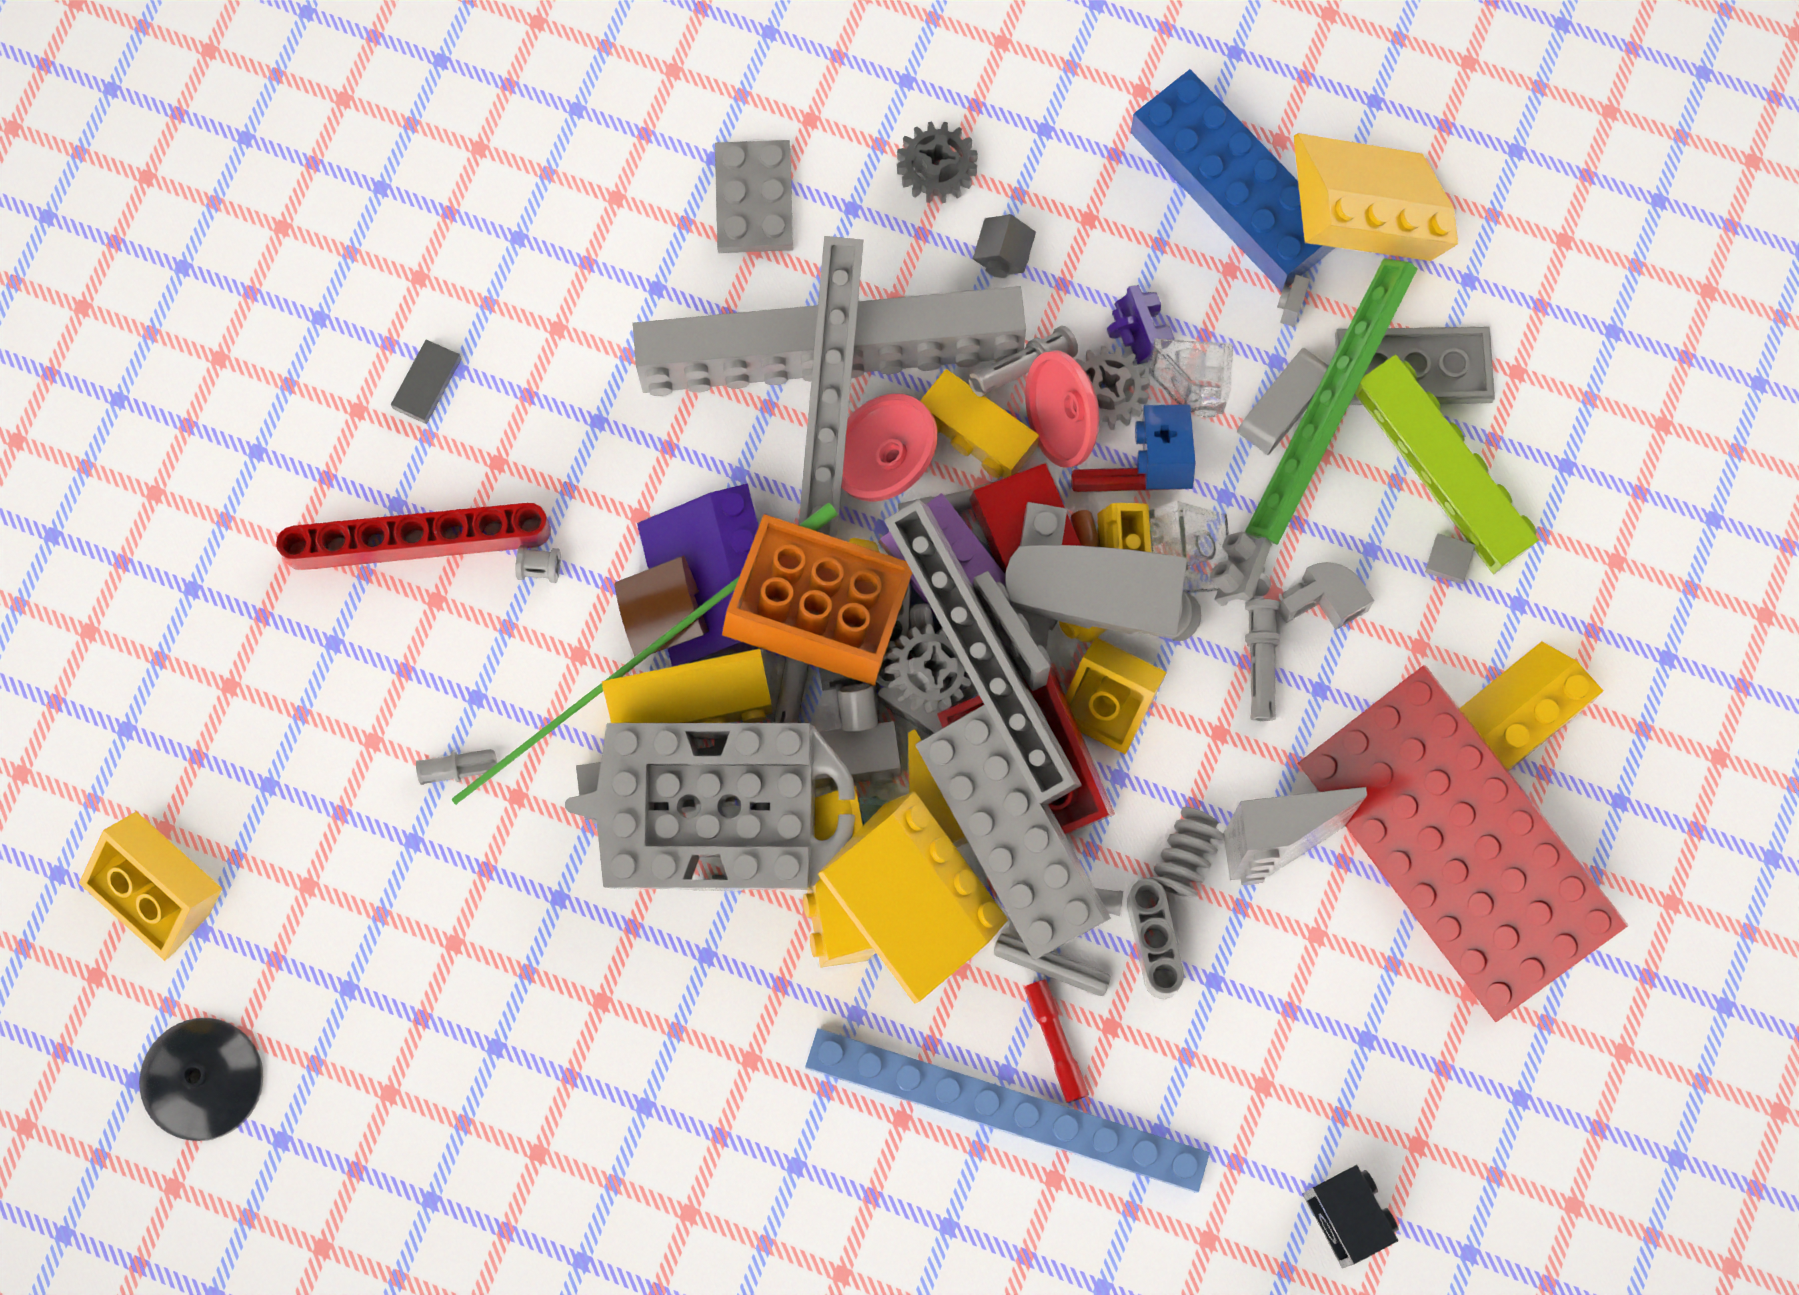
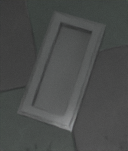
M426 339L390 404L392 409L427 424L462 360L460 354Z

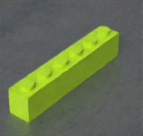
M1395 354L1362 378L1355 395L1468 543L1475 545V552L1494 575L1539 541L1535 535L1537 533L1536 528L1527 516H1520L1511 504L1513 500L1508 490L1503 485L1496 484L1487 473L1489 469L1484 459L1479 454L1472 453L1463 442L1465 437L1460 428L1455 423H1449L1440 412L1441 406L1437 398L1431 392H1425L1416 381L1417 374L1413 367L1407 361H1401Z

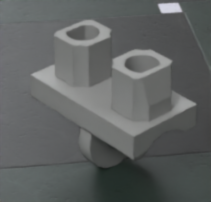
M1242 531L1225 537L1222 548L1230 556V560L1219 562L1213 568L1210 579L1219 587L1214 600L1220 606H1225L1229 601L1235 599L1254 600L1255 596H1264L1269 592L1271 580L1264 574V564L1272 544L1265 537L1251 540Z

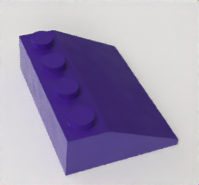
M748 483L707 493L637 523L648 569L680 556H685L699 592L694 594L699 607L740 576L759 527ZM734 591L703 614L709 632L667 648L672 667L762 649L722 635L726 611Z

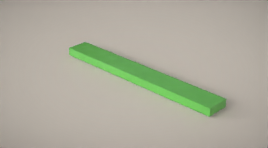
M1387 258L1382 260L1245 530V533L1255 539L1265 537L1270 543L1279 544L1418 270L1412 263Z

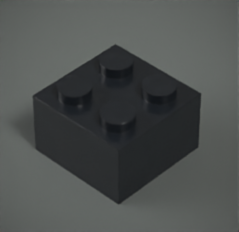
M1357 1164L1302 1193L1342 1269L1355 1265L1399 1241L1395 1235V1232L1399 1231L1395 1218L1388 1208L1381 1209L1374 1194L1378 1193V1189L1372 1176L1367 1170L1361 1172Z

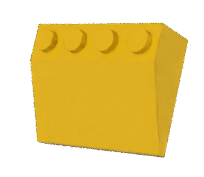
M1297 133L1293 136L1305 243L1432 261L1458 245L1454 207L1422 153Z
M915 791L883 804L818 873L819 877L914 1004L923 1000L984 948L1009 920Z

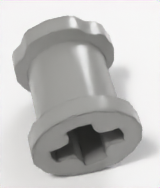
M525 545L518 547L515 563L517 580H524L525 577L546 578L550 583L558 582L561 566V552L559 548H552L551 552L528 550Z

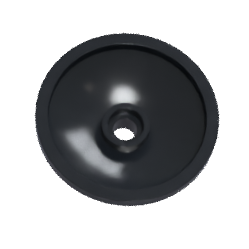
M194 1018L180 1022L166 1030L155 1040L143 1060L139 1078V1089L143 1105L157 1126L177 1138L188 1141H209L223 1137L242 1125L255 1109L263 1087L262 1061L252 1040L243 1031L228 1022L214 1018ZM194 1069H199L201 1073L200 1079L196 1083H190L188 1079L189 1073Z

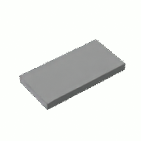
M1490 326L1388 328L1364 374L1365 376L1396 354L1401 361H1407L1413 367L1417 374L1416 381L1425 392H1431L1440 404L1493 403L1495 392ZM1336 329V351L1347 329ZM1354 394L1349 405L1363 404Z

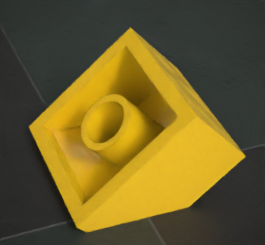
M1096 637L1083 656L1065 695L1080 732L1126 755L1167 672Z

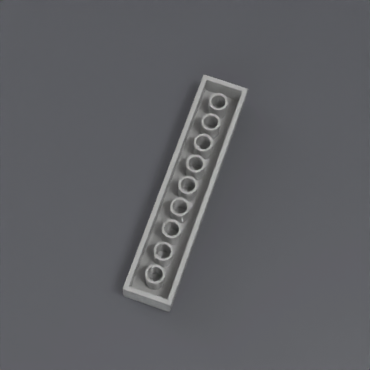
M1021 286L858 301L851 378L864 375V372L880 371L881 374L891 375L899 373L906 368L917 367L921 371H932L940 368L941 365L956 364L958 367H972L980 361L994 360L998 362L1022 351L1025 347L1026 323ZM818 305L632 322L635 364L642 392L650 393L653 396H666L671 394L673 390L683 389L700 393L708 391L711 387L715 386L741 389L747 387L749 383L765 382L767 385H781L789 379L800 378L811 382Z

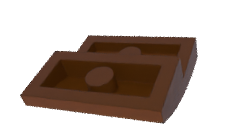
M684 555L614 583L622 623L634 657L699 608L694 596L699 590ZM703 615L654 653L709 632Z

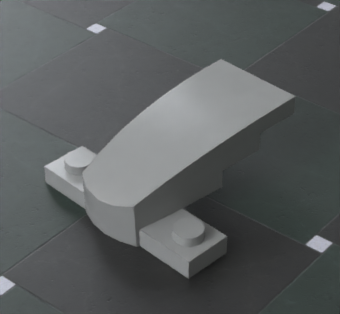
M1031 502L1027 503L1020 546L1010 558L1005 573V588L1010 598L1009 604L1016 615L1020 613L1024 616L1030 628V636L1037 646L1041 645L1046 650L1051 619L1088 629L1094 626L1126 634L1138 632L1174 639L1177 636L1187 558L1117 548L1062 545L1067 509Z

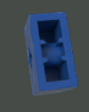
M1190 404L1144 405L1142 421L1135 422V443L1142 444L1143 450H1138L1137 470L1138 474H1145L1146 490L1193 489L1196 461Z

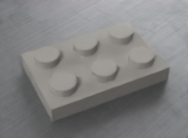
M790 140L715 142L718 253L793 251Z

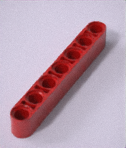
M518 503L293 525L284 528L279 533L276 539V547L291 568L295 570H311L515 550L520 545H525L527 548L542 546L548 541L551 535V526L541 506L535 503ZM530 519L541 521L539 527L534 531L522 530L524 523ZM490 523L502 524L498 533L494 535L483 534L485 527ZM458 526L463 528L462 533L457 538H445V533L451 527ZM412 531H423V536L418 542H406V537ZM373 535H384V540L378 546H367L369 538ZM336 538L345 539L344 545L339 550H328L332 540ZM300 541L306 542L302 552L295 555L289 554L293 544Z

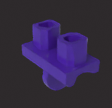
M1133 285L1126 289L1127 293L1125 296L1114 303L1116 309L1111 313L1115 322L1111 323L1106 330L1109 338H1121L1125 347L1131 346L1133 354L1136 355L1137 365L1148 363L1156 353L1168 349L1175 338L1170 326L1167 324L1155 326L1152 317H1156L1161 311V302L1157 292H1142L1139 285Z

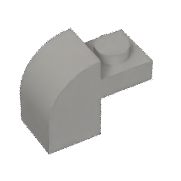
M1322 562L1306 568L1302 577L1306 586L1303 583H1298L1282 594L1284 599L1281 601L1280 609L1277 611L1284 622L1288 623L1319 604L1335 630L1368 612L1375 600L1359 576L1351 569L1337 563Z

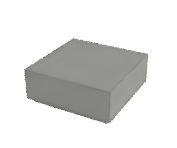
M1437 533L1425 573L1463 584L1475 545Z

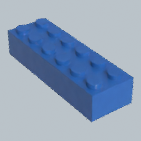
M1191 69L1187 70L1133 114L1130 133L1281 292L1284 285L1289 287L1293 283L1295 275L1302 276L1336 248L1305 243L1298 180Z

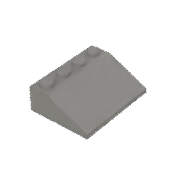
M1366 787L1240 801L1223 833L1225 835L1224 843L1230 881L1240 880L1241 885L1265 882V877L1271 876L1343 829L1367 796Z

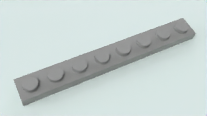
M824 236L799 525L829 502L838 515L817 532L837 538L864 239Z

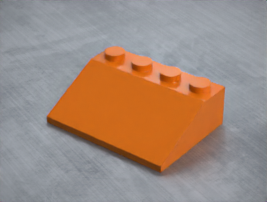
M763 514L727 608L722 635L875 686L913 572L905 560Z

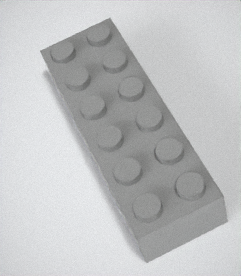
M985 705L915 744L1033 961L1111 919L1049 805L1039 804Z

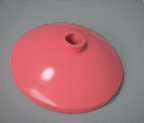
M1062 351L1042 353L1033 361L1026 380L1025 404L1029 425L1034 432L1039 434L1038 446L1052 463L1063 468L1078 466L1087 460L1098 437L1099 406L1097 396L1087 373L1071 356Z
M887 394L876 397L856 409L847 420L841 488L856 499L876 502L893 498L914 485L931 463L937 445V426L928 408L912 396Z

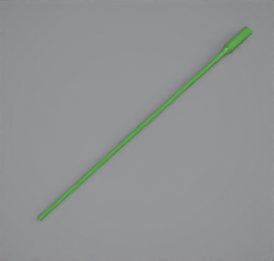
M828 502L799 526L818 531L835 518L838 513ZM739 577L606 680L623 677L735 590ZM602 683L451 799L453 803L457 805L603 692Z

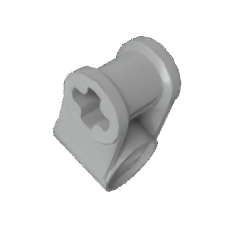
M876 683L875 686L855 684L845 687L842 684H837L836 694L842 729L844 731H862L878 726V714L880 712Z

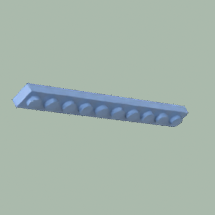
M817 1028L805 1065V1069L1194 1193H1199L1210 1155L1208 1151Z

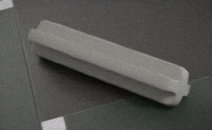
M1001 934L998 937L993 954L996 957L1098 996L1105 995L1111 980V976L1108 973L1053 952L1033 961L1023 941L1006 934Z

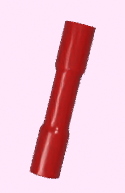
M1047 979L1025 986L1024 990L1035 1020L1041 1027L1054 1062V1071L1066 1103L1089 1096L1078 1062L1072 1055L1060 1023L1059 1011Z

